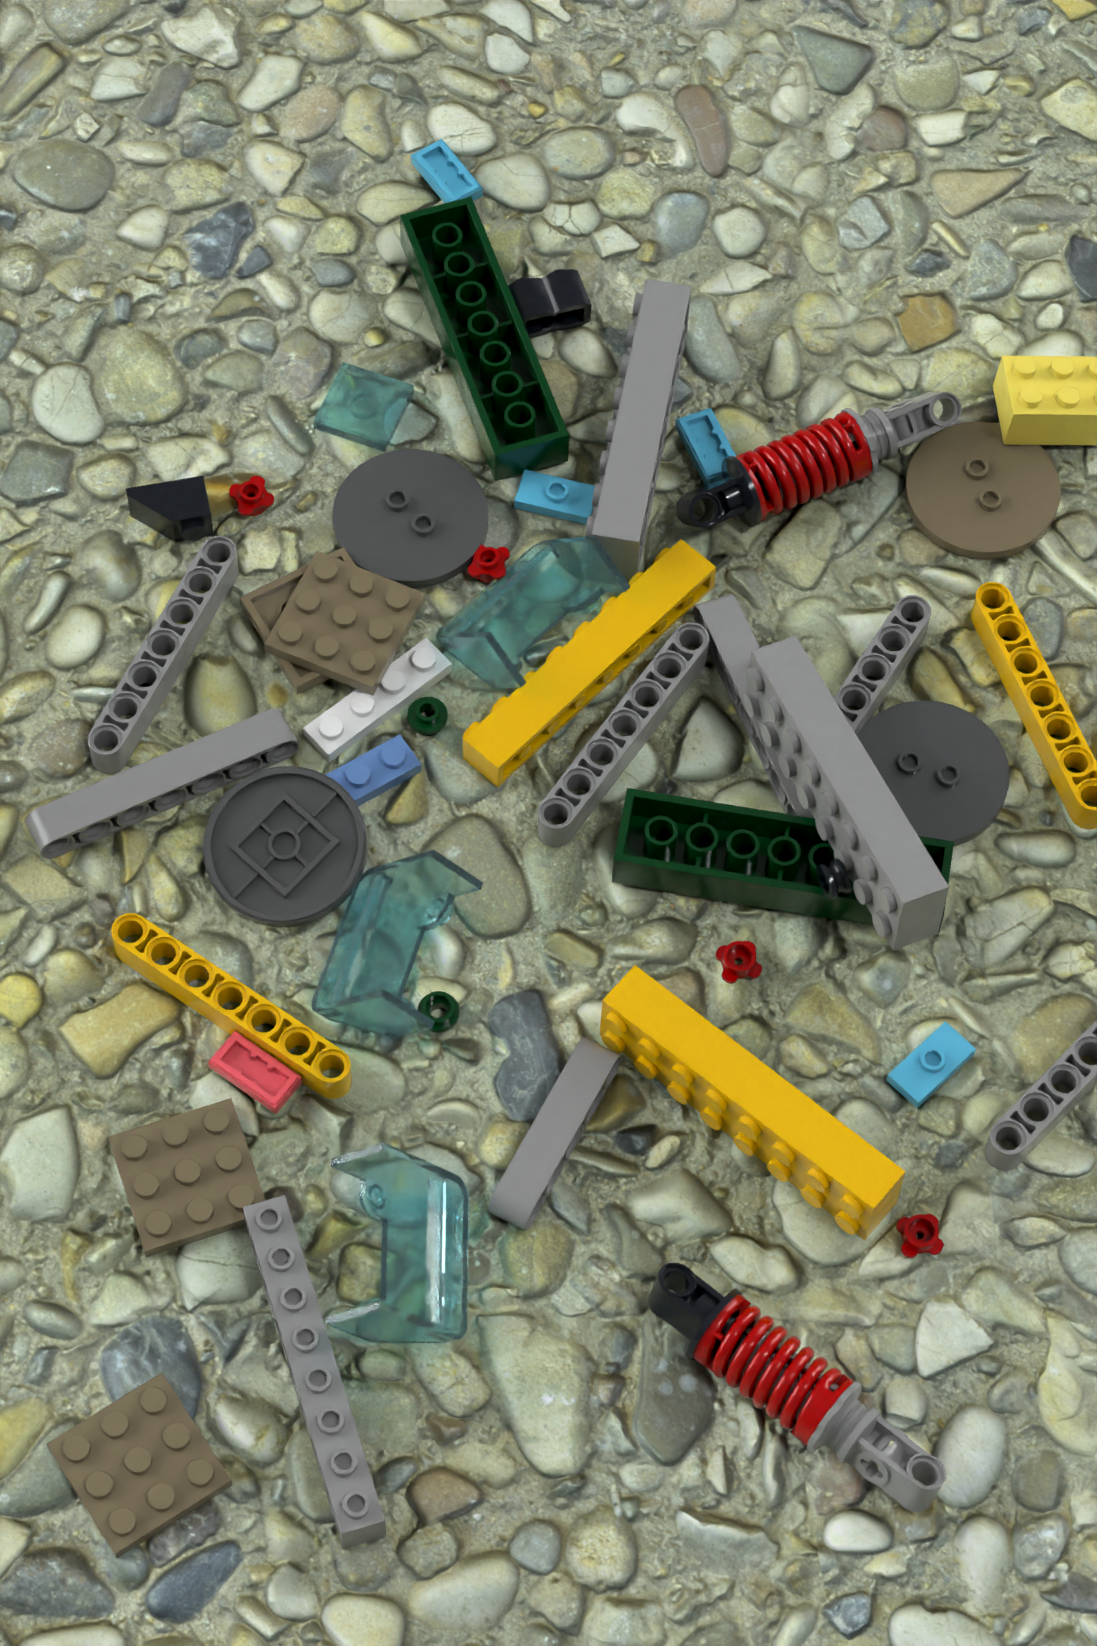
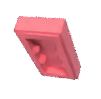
M236 1031L232 1033L208 1062L209 1068L275 1114L278 1113L302 1084V1077Z

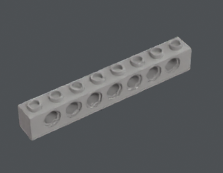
M282 1195L244 1206L243 1212L247 1232L342 1548H350L385 1537V1519L286 1197Z

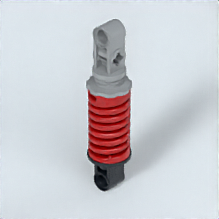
M927 392L913 399L891 405L883 410L878 407H872L861 416L851 408H845L834 419H824L820 424H812L805 430L800 429L794 432L793 435L788 434L781 437L779 441L774 440L766 446L762 445L755 448L754 451L750 450L738 456H729L723 459L721 465L722 478L683 494L676 505L677 516L687 526L709 528L738 515L748 527H755L761 521L766 520L768 512L772 515H778L782 512L783 508L789 510L794 508L797 503L804 504L808 502L810 497L815 499L820 497L823 492L830 493L836 487L846 486L849 480L856 482L863 478L868 479L875 476V473L878 471L879 460L894 458L897 455L898 448L921 441L930 434L954 425L961 416V403L954 394L949 392ZM937 400L941 402L943 407L942 415L938 419L933 412L934 404ZM701 499L705 505V512L702 518L697 520L693 514V507Z
M668 1263L659 1270L648 1296V1305L656 1316L665 1320L691 1341L686 1351V1356L691 1360L695 1359L701 1365L707 1367L718 1378H726L728 1386L739 1388L741 1396L747 1399L753 1398L754 1406L758 1409L766 1408L768 1417L780 1419L781 1427L785 1430L792 1429L790 1433L806 1445V1449L811 1453L825 1444L831 1450L836 1451V1458L842 1463L848 1462L865 1479L879 1486L896 1499L905 1509L921 1512L930 1507L946 1479V1471L943 1464L936 1457L930 1455L910 1440L902 1430L880 1417L881 1412L874 1407L868 1409L866 1405L861 1404V1401L858 1400L862 1390L860 1382L851 1380L845 1374H842L838 1368H831L824 1373L828 1366V1362L824 1357H818L812 1364H809L814 1357V1350L806 1346L796 1354L801 1345L800 1339L796 1336H791L783 1344L787 1337V1329L783 1326H777L769 1333L774 1325L773 1318L766 1315L760 1319V1308L754 1305L750 1306L751 1302L743 1296L739 1289H733L724 1297L694 1274L690 1268L680 1263ZM890 1441H894L892 1446L889 1445ZM877 1463L879 1466L877 1469H874L873 1466Z

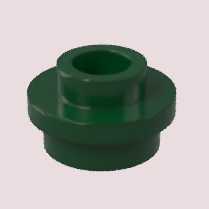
M421 697L410 705L407 714L408 722L417 733L423 736H432L445 727L448 720V711L444 703L439 699ZM427 711L435 713L431 717L421 715V713Z
M442 991L431 992L423 997L417 1010L421 1025L429 1031L438 1033L453 1028L460 1014L456 999ZM436 1009H441L446 1012V1015L442 1018H435L431 1013Z

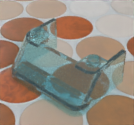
M596 536L544 540L524 552L506 569L505 577L499 580L494 579L445 623L436 633V638L448 653L491 688H521L526 681L519 673L523 666L519 658L568 613L581 611L582 614H587L601 604L602 600L600 597L603 594L626 592L630 585Z
M434 849L365 871L348 901L312 999V1010L327 1020L390 1038L432 1029L435 1021L416 1010L412 1001L402 997L425 931L444 925L452 916L455 897L481 890L483 882Z
M385 1142L332 1158L331 1167L360 1179L359 1201L362 1208L371 1217L382 1221L380 1299L370 1298L362 1301L358 1308L326 1316V1325L372 1343H447L461 1339L467 1330L469 1215L468 1191L462 1179L450 1171Z

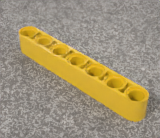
M986 582L976 592L971 613L972 623L1071 820L1080 828L1095 829L1097 828V807L1088 806L1083 801H1091L1097 804V761L1010 591L1001 583ZM986 605L994 606L997 609H990ZM1001 637H1008L1013 641H1006ZM1018 669H1023L1030 673H1021L1018 671ZM1033 702H1042V703H1044L1046 706H1044V707L1038 706V705L1034 704ZM1052 734L1059 735V736H1061L1063 739H1062V740L1054 739V738L1051 737L1050 735H1052ZM1067 768H1076L1081 773L1070 772Z
M127 913L119 916L114 921L111 934L117 957L123 963L230 1035L236 1031L300 1075L302 1083L319 1095L328 1099H338L349 1092L352 1086L351 1061L342 1049L143 916L136 913ZM130 935H138L141 937L138 941L133 943H127L123 941L127 936ZM163 957H171L174 959L170 964L167 965H159L156 963V961ZM196 979L207 981L201 987L189 986V983ZM230 1001H236L241 1004L233 1010L222 1008L225 1003ZM261 1024H271L274 1026L271 1031L266 1033L255 1030ZM296 1046H303L308 1049L302 1055L289 1053V1050ZM329 1069H338L343 1072L336 1078H327L322 1075Z

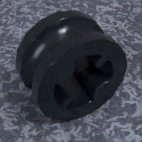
M838 858L831 860L829 866L824 864L816 866L817 879L827 899H836L839 892L844 895L851 893L852 888L849 875Z

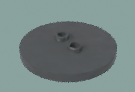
M395 450L377 455L365 461L344 480L334 500L332 511L333 531L339 549L344 547L357 567L410 588L429 587L457 576L473 562V554L480 545H484L487 537L488 505L485 494L476 478L455 460L427 450Z
M910 701L881 711L871 718L857 734L858 739L918 836L954 841V846H957L983 833L1001 812L1009 788L1008 759L1003 746L994 732L972 713L944 702Z
M296 766L265 769L235 784L225 793L213 809L203 839L205 868L213 887L221 899L242 917L271 927L301 926L317 921L332 913L348 899L357 887L363 875L368 856L366 825L351 795L339 783L327 775Z

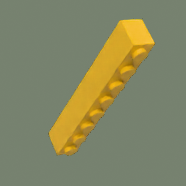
M682 539L672 548L666 547L660 551L649 569L644 573L640 571L635 574L629 581L625 591L618 597H610L602 606L600 613L591 622L584 621L576 629L573 638L563 647L559 645L554 648L543 666L536 672L533 670L528 672L520 681L518 688L509 697L503 696L493 705L490 714L481 722L476 721L467 728L462 737L463 759L496 787H499L714 588L716 566Z

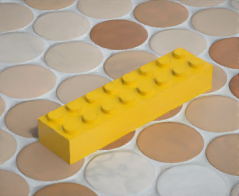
M634 965L602 1000L600 1036H602V1041L610 1050L618 1054L624 1053L634 1061L635 1067L642 1075L649 1079H654L655 1077L667 1087L668 1093L677 1102L683 1105L687 1103L700 1112L702 1120L714 1130L722 1129L733 1138L735 1145L748 1156L755 1155L766 1163L767 1169L775 1178L782 1182L789 1181L801 1190L802 1197L815 1208L822 1207L835 1217V1222L842 1230L851 1235L856 1233L866 1240L897 1204L906 1171L639 967Z

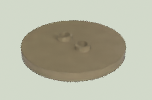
M990 422L960 423L944 428L930 436L914 453L905 479L906 505L913 521L922 533L932 542L949 552L975 559L1005 558L1021 553L1035 545L1052 526L1061 496L1060 480L1056 467L1040 445H1004L1000 424Z

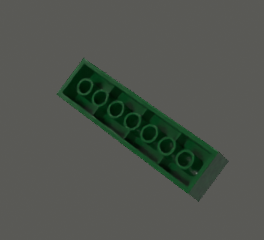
M472 197L400 215V240L494 480L498 481L523 474L524 469L534 471L567 462L569 455V433Z
M627 788L613 860V883L874 926L872 914L866 904H860L855 896L851 879V893L844 895L839 892L837 898L833 900L827 899L817 879L816 866L821 864L829 866L830 861L835 859L834 850L828 840L824 841L818 834L814 818ZM918 836L948 884L954 841ZM943 911V915H942V919H941V924H942L943 917H944V911Z

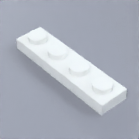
M425 638L390 664L374 695L355 689L303 728L304 737L330 763L452 672V663Z

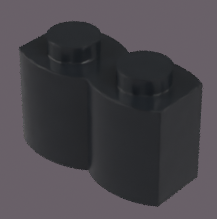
M558 269L543 278L524 277L508 285L529 338L539 337L553 330L573 329L591 320L592 304L578 270Z

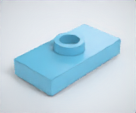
M443 139L411 155L413 166L444 203L472 197L473 201L483 196L482 186Z
M708 408L676 419L675 428L704 484L707 485L721 479L723 459L729 456L735 457L736 455L712 409Z
M524 469L514 500V508L587 525L588 516H592L593 513L592 499L595 486Z
M945 1021L887 1075L886 1081L918 1108L975 1055L976 1048Z

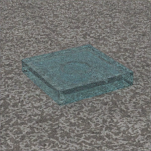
M343 362L314 419V429L386 452L414 394V385Z

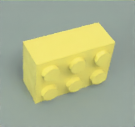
M1001 357L993 383V391L1004 445H1097V357Z

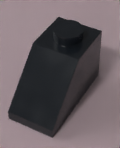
M204 476L126 488L130 516L172 541H198L204 537L214 536Z

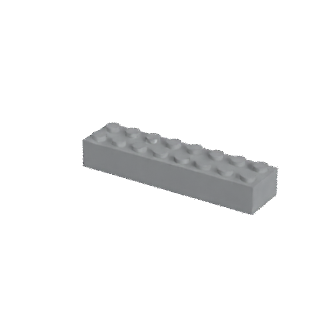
M646 279L643 294L636 293L632 314L634 320L633 324H629L626 339L627 353L622 356L620 366V386H616L614 393L613 419L609 418L606 433L607 447L606 451H602L600 459L599 483H595L593 492L592 516H588L585 539L587 541L584 560L590 561L591 577L629 583L632 577L639 572L688 331L691 286Z
M796 636L752 650L749 669L746 670V693L742 696L744 708L750 717L754 716L757 720L766 746L773 747L776 752L783 775L786 778H791L795 784L802 807L804 809L809 808L814 816L818 834L824 841L828 840L834 850L835 859L838 858L846 868L853 882V889L857 900L862 905L866 904L872 914L876 932L880 937L887 939L892 950L937 935L949 886Z

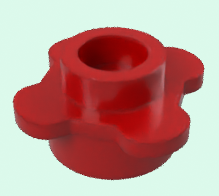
M252 476L249 481L241 485L233 484L229 488V496L236 500L238 512L241 515L257 516L273 505L274 496L268 493L264 487V478ZM249 494L255 495L254 497H248Z
M480 545L473 554L472 564L468 566L469 575L484 583H494L501 580L506 575L505 562L510 558L509 550L506 547L495 549Z
M734 941L727 946H720L716 951V959L721 962L723 967L721 977L725 982L733 984L741 978L749 977L756 979L761 975L762 966L756 962V946L752 942ZM740 959L743 963L737 965L735 960Z
M918 1214L911 1218L902 1217L897 1222L896 1229L902 1235L903 1240L901 1252L905 1257L915 1258L917 1254L921 1253L938 1255L942 1251L944 1244L938 1238L939 1221L934 1215ZM922 1233L924 1238L918 1239L916 1234Z

